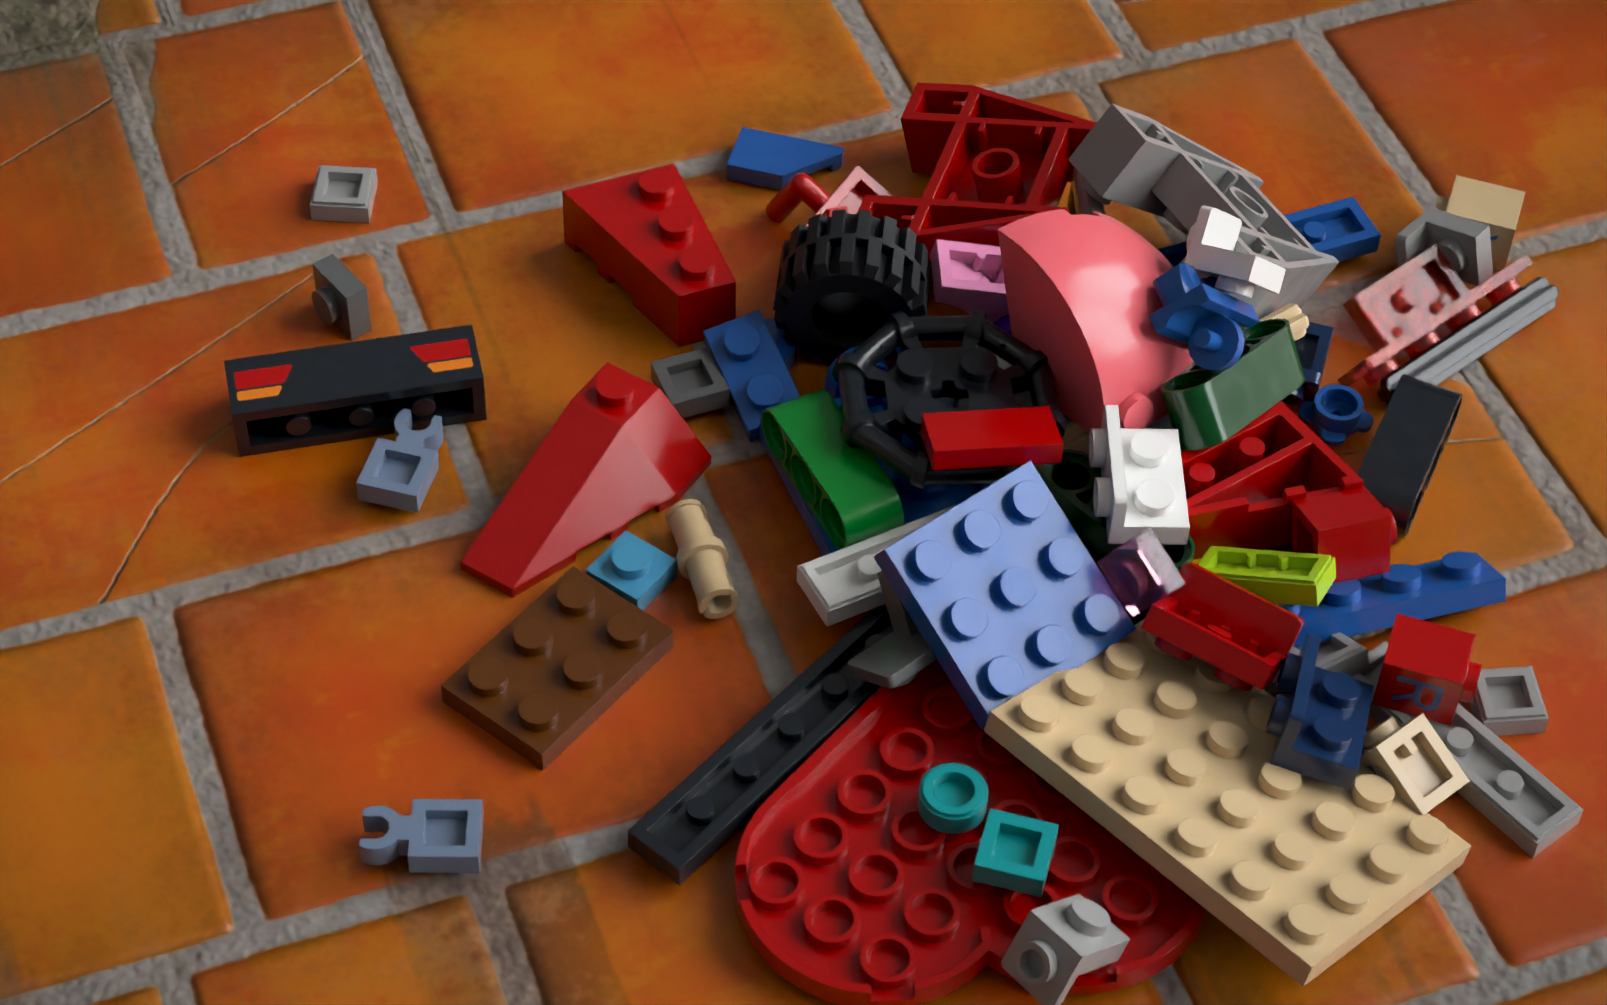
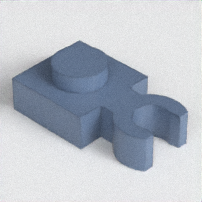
M402 409L394 420L396 441L377 438L356 482L358 500L418 513L439 469L438 449L444 440L442 417L434 415L428 428L415 431L412 430L411 410Z
M413 799L411 815H399L396 811L386 806H370L363 809L364 832H383L385 835L378 839H360L361 862L369 865H383L392 862L398 856H408L410 873H480L484 821L482 799Z

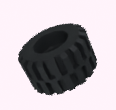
M846 209L834 210L831 217L826 218L818 214L809 218L808 226L799 224L791 232V239L785 240L782 247L774 300V321L777 329L784 330V340L790 346L799 345V353L809 359L814 357L822 359L821 364L830 366L842 353L860 346L886 324V317L888 315L903 311L908 317L927 316L932 273L931 261H928L929 252L924 243L916 242L917 234L909 227H896L897 220L885 215L881 219L872 216V211L859 210L858 214H848ZM893 350L883 360L885 362L886 359L897 361L898 354Z

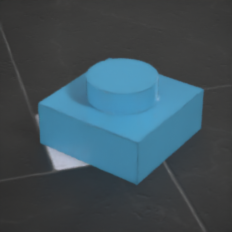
M625 530L586 569V574L644 611L677 577V560Z

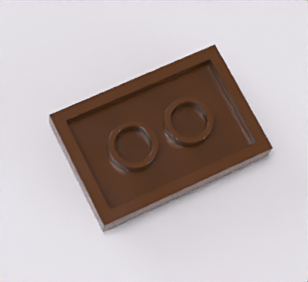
M573 566L441 685L442 700L461 715L544 770L673 647V630Z

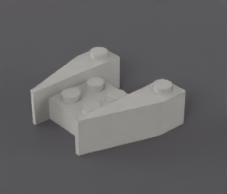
M1111 104L1068 159L1084 177L1080 183L1082 188L1098 202L1109 205L1114 201L1164 217L1175 228L1186 235L1189 234L1191 227L1196 223L1199 210L1203 205L1217 208L1239 218L1242 224L1234 251L1255 255L1286 269L1279 294L1256 288L1254 289L1252 299L1229 294L1253 305L1259 319L1290 303L1297 304L1301 309L1339 263L1334 256L1316 251L1259 190L1264 183L1260 177L1143 114ZM1197 272L1199 279L1209 277Z

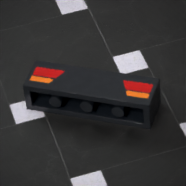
M472 325L224 361L239 457L395 434L394 420L402 409L411 410L412 430L428 428L434 415L442 417L443 426L487 420L484 376Z

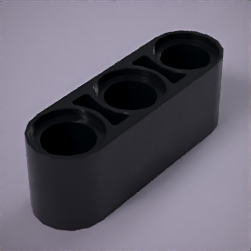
M1405 374L1401 376L1357 474L1364 481L1363 486L1370 491L1383 507L1390 509L1396 522L1397 537L1405 539L1449 439L1463 398L1461 393Z

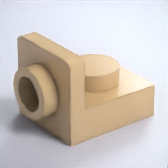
M1423 713L1401 725H1398L1394 717L1391 716L1365 733L1363 743L1365 749L1362 750L1360 763L1364 767L1371 765L1377 775L1386 779L1393 786L1395 793L1420 815H1425L1470 781Z

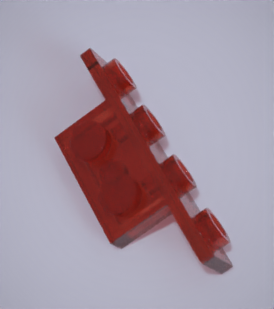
M1437 244L1428 248L1343 304L1375 353L1339 378L1338 382L1340 385L1350 387L1363 378L1369 387L1373 386L1383 377L1400 367L1394 359L1398 354L1405 351L1408 357L1412 359L1441 340L1435 330L1444 324L1452 333L1481 314L1482 312L1476 303L1485 297L1493 306L1522 287L1516 276L1533 265V262L1526 254L1469 291Z

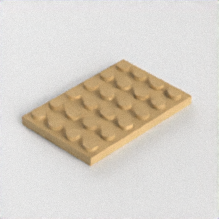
M1144 620L1135 624V631L1117 643L1110 645L1105 651L1079 668L1055 672L990 711L984 729L985 733L1303 987L1462 866L1471 848L1469 843L1447 828L1439 819L1431 816L1429 813L1420 815L1395 793L1393 786L1386 779L1378 776L1361 763L1350 790L1271 764L1276 736L1265 733L1276 698L1255 686L1252 687L1251 691H1243L1226 684L1214 675L1216 666L1194 655L1191 660H1183L1164 652L1154 644L1157 636L1141 628Z

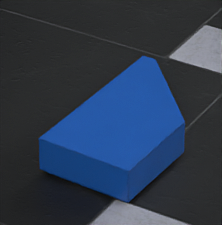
M742 127L726 164V179L781 190L798 173L808 175L821 169H828L830 172L840 169L844 162V147Z

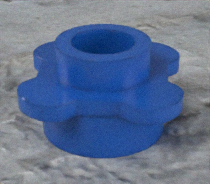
M1339 384L1322 387L1316 393L1314 402L1306 401L1302 403L1298 413L1300 420L1304 423L1312 424L1320 435V439L1325 444L1331 446L1344 444L1345 439L1356 432H1368L1373 424L1372 415L1367 411H1363L1364 402L1360 394L1348 386Z

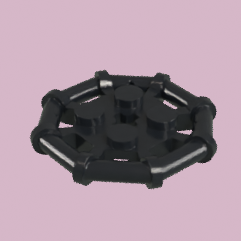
M974 310L972 315L908 317L903 311L890 314L886 317V324L852 353L840 355L832 370V375L839 384L844 418L840 434L847 445L852 448L861 447L910 480V487L924 490L926 485L994 483L1021 467L1006 466L932 470L920 432L922 413L1018 408L1015 406L1013 394L1029 389L1033 407L1050 406L1061 438L1064 437L1067 420L1059 410L1053 374L1048 364L1047 356L1041 350L1035 351L986 319L987 313ZM962 341L961 347L923 348L920 342ZM893 350L896 351L898 354L897 362L890 371L886 372L875 367ZM996 356L1000 357L1012 366L1006 369H1002L998 366V360ZM866 396L882 398L884 411L872 413L868 410ZM937 398H954L958 400V405L956 408H947L944 401ZM903 433L916 442L915 451L918 454L893 437L901 441Z

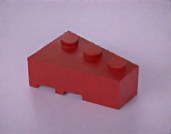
M674 163L562 191L564 242L575 252L582 250L597 263L598 273L608 283L616 281L632 295V305L678 347L704 341V330L736 319V280Z
M1280 401L1222 443L1205 449L1181 452L1190 524L1189 535L1193 538L1195 545L1193 560L1202 558L1211 546L1261 550L1291 544L1292 500L1363 486L1364 481Z

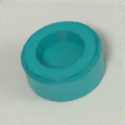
M945 763L933 767L922 777L918 793V811L922 819L930 827L943 833L960 834L974 829L984 819L988 802V786L982 775L975 769L964 764Z

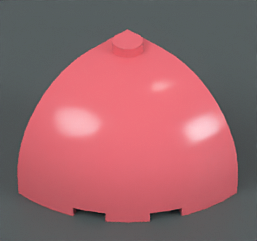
M1064 209L1041 212L1018 219L997 229L1011 334L1035 351L1041 350L1047 356L1048 364L1053 374L1059 410L1089 434L1091 428H1101L1104 405H1118L1121 428L1144 429L1166 416L1168 411L1161 391L1162 384L1181 373L1194 361L1190 357L1188 345L1156 333L1149 318L1151 314L1163 308L1153 281L1174 268L1165 256L1125 224L1111 216L1095 211L1092 212V215H1071Z

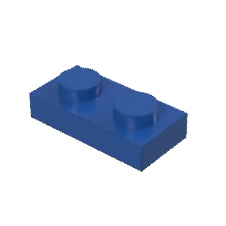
M757 310L703 331L706 347H709L730 389L731 402L750 442L760 439L759 421L764 409L800 397L761 311Z

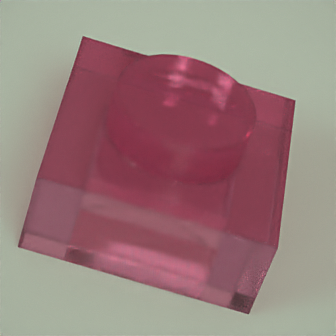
M1151 527L1097 561L1109 580L1112 590L1120 598L1131 617L1138 615L1151 607L1153 603L1167 597L1186 584Z

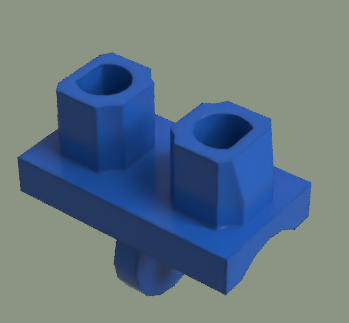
M1181 263L1153 281L1163 308L1149 316L1156 333L1188 345L1190 357L1201 368L1212 372H1222L1230 369L1238 362L1243 353L1245 340L1240 327H1252L1259 323L1260 320L1253 305L1232 297L1228 293L1214 289L1217 281L1216 277L1210 276L1199 279L1193 266Z

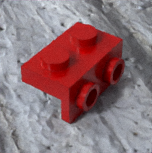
M1187 562L1181 566L1168 596L1151 605L1141 628L1157 636L1154 644L1164 652L1183 660H1191L1194 655L1216 666L1214 675L1221 681L1237 689L1251 691L1253 686L1262 690L1278 678L1287 652H1291L1304 625V620L1302 617L1193 562Z

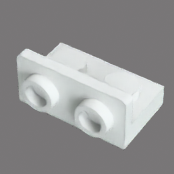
M1104 405L1101 428L1090 429L1089 464L1090 467H1100L1101 477H1096L1094 481L1093 508L1095 517H1105L1108 544L1187 545L1190 524L1178 429L1121 428L1118 405Z

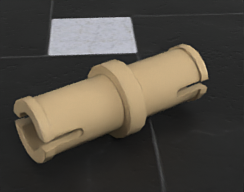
M696 499L681 500L671 506L666 514L667 525L671 528L678 547L676 554L678 569L684 578L690 580L697 599L699 612L709 619L723 618L731 614L739 605L738 592L734 589L726 568L728 552L722 540L714 536L707 518L705 506L701 505L700 501Z

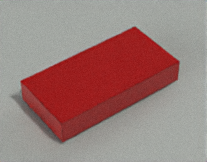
M1050 406L922 413L920 432L932 470L1022 466L1029 461L1033 465L1062 462L1064 444Z

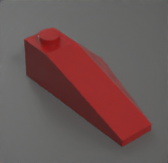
M607 362L571 399L460 561L461 570L501 592L515 597L576 561V552L604 536H607L611 541L614 540L625 530L628 531V522L653 508L660 513L677 503L711 465V455L659 387Z

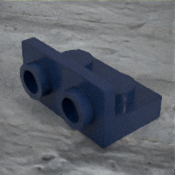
M1308 633L1299 655L1286 653L1276 681L1275 691L1284 693L1285 696L1277 695L1266 726L1265 733L1276 736L1271 764L1350 790L1359 771L1374 685L1356 680L1345 673L1332 672L1315 666L1321 637Z

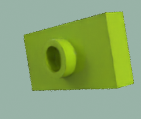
M1211 546L1197 563V565L1276 605L1280 603L1318 607L1336 579L1335 557L1324 554Z

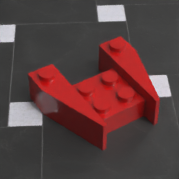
M917 82L901 116V124L912 172L932 174L922 198L865 195L857 214L859 210L872 211L873 217L881 219L886 215L897 220L896 227L898 228L909 227L917 234L916 242L924 243L929 252L928 261H930V252L936 239L1000 247L997 229L1024 217L1052 210L1064 209L1069 213V208L1057 207L1067 182H1071L1074 166L1068 159L1095 126L1096 122L973 85ZM931 273L930 290L934 289V288H933L932 273Z

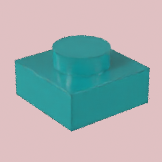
M990 808L974 863L972 881L1042 897L1057 841L1059 825Z

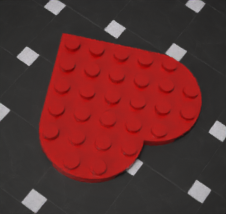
M938 660L917 672L915 679L906 685L890 689L881 686L757 809L742 835L736 858L735 899L743 929L761 958L785 980L811 995L840 1005H918L926 1003L962 987L986 966L1015 980L1003 969L1001 962L1030 910L1076 894H1080L1085 899H1089L1104 908L1109 914L1111 922L1128 936L1130 941L1118 961L1077 976L1068 993L1095 994L1130 987L1160 973L1180 957L1196 937L1207 909L985 733L984 729L981 730ZM945 763L964 764L975 769L985 779L988 786L987 810L982 822L974 829L960 834L943 833L930 827L920 816L918 811L920 781L926 772L937 765ZM990 808L1059 825L1057 841L1042 897L972 881L974 863Z

